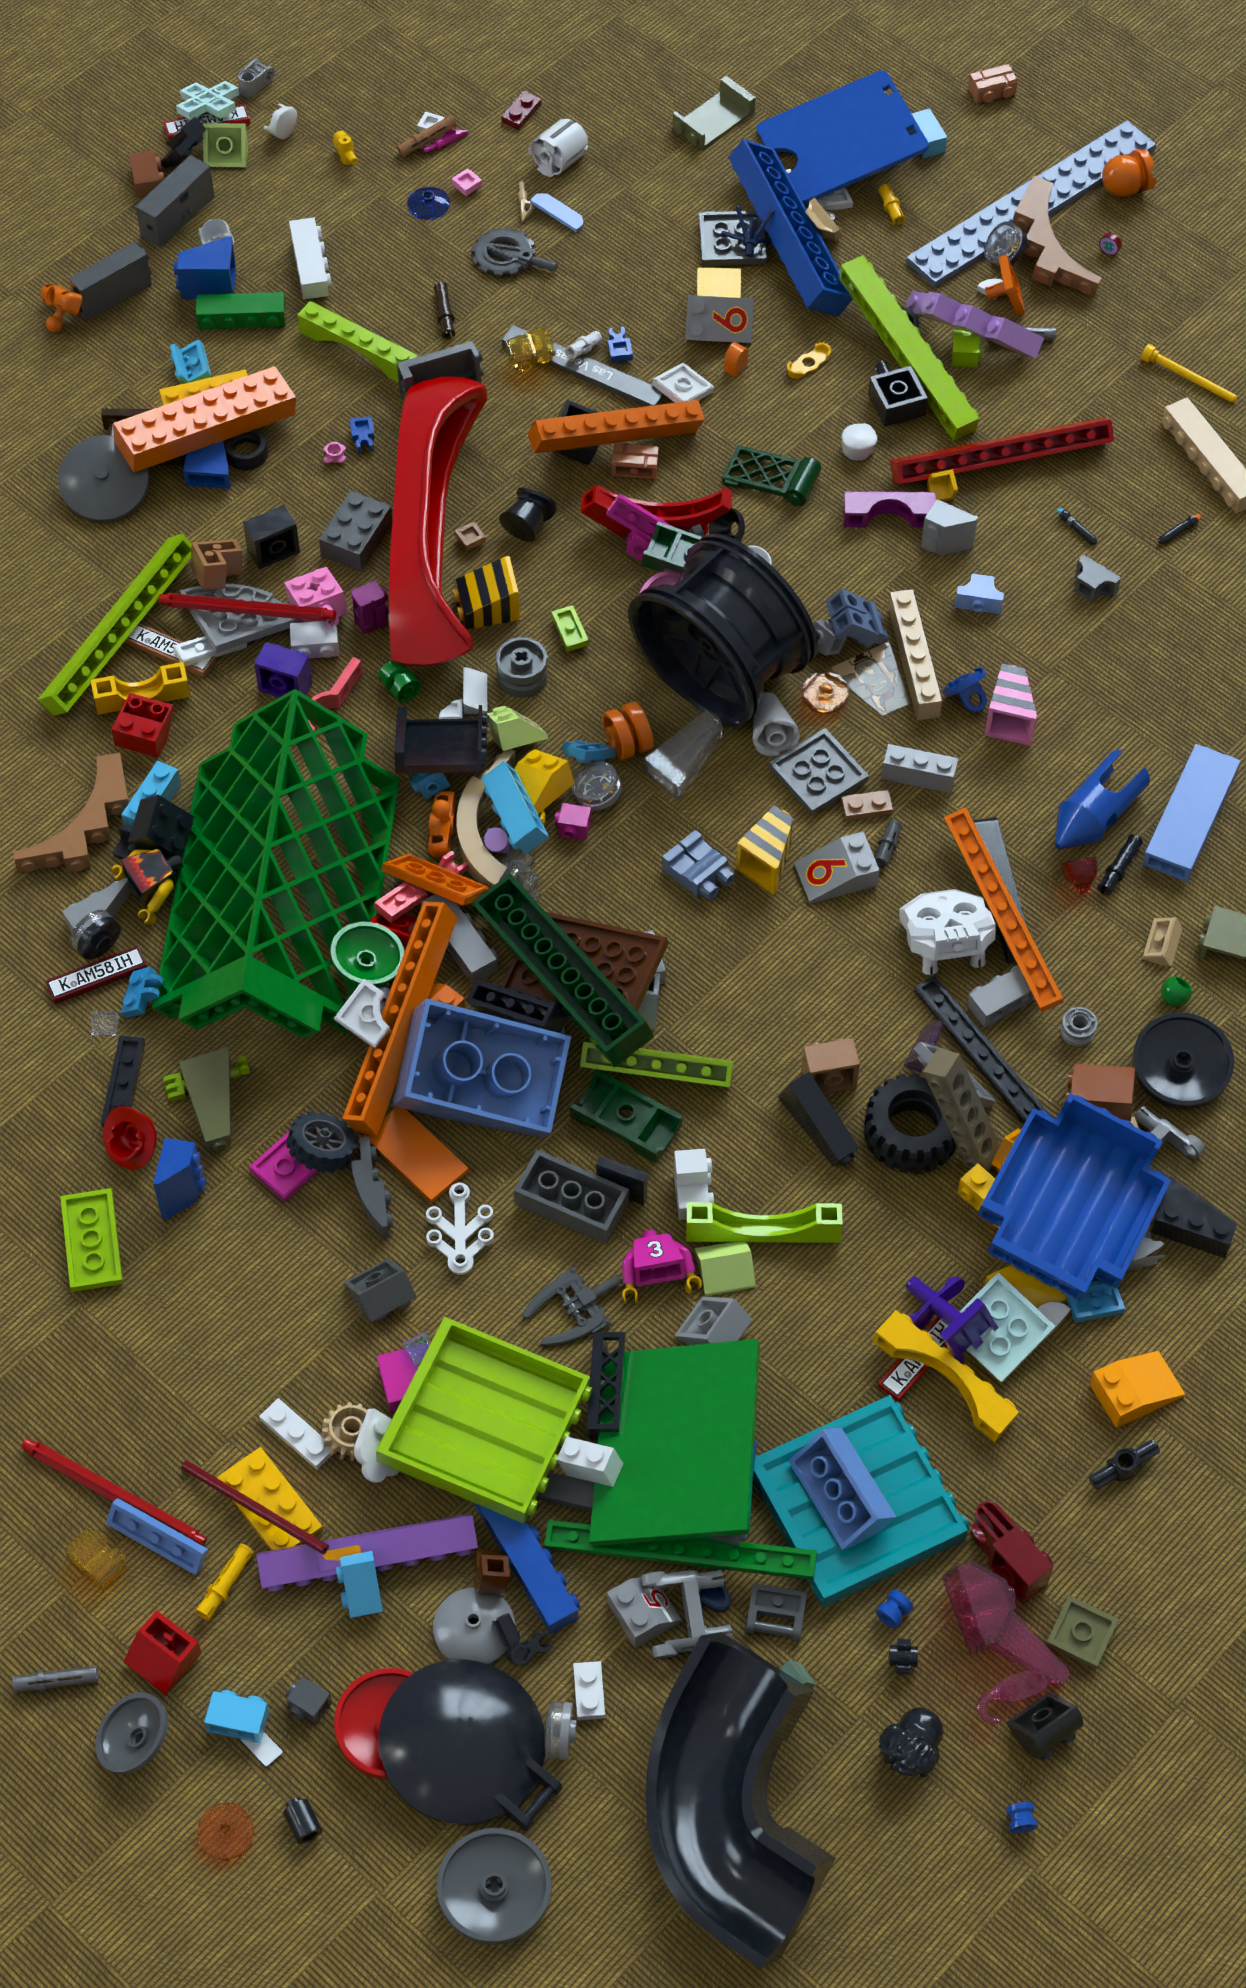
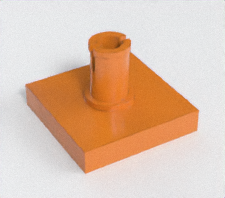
M1007 254L998 258L1003 282L985 287L987 298L990 301L1007 294L1016 315L1026 314L1019 280Z

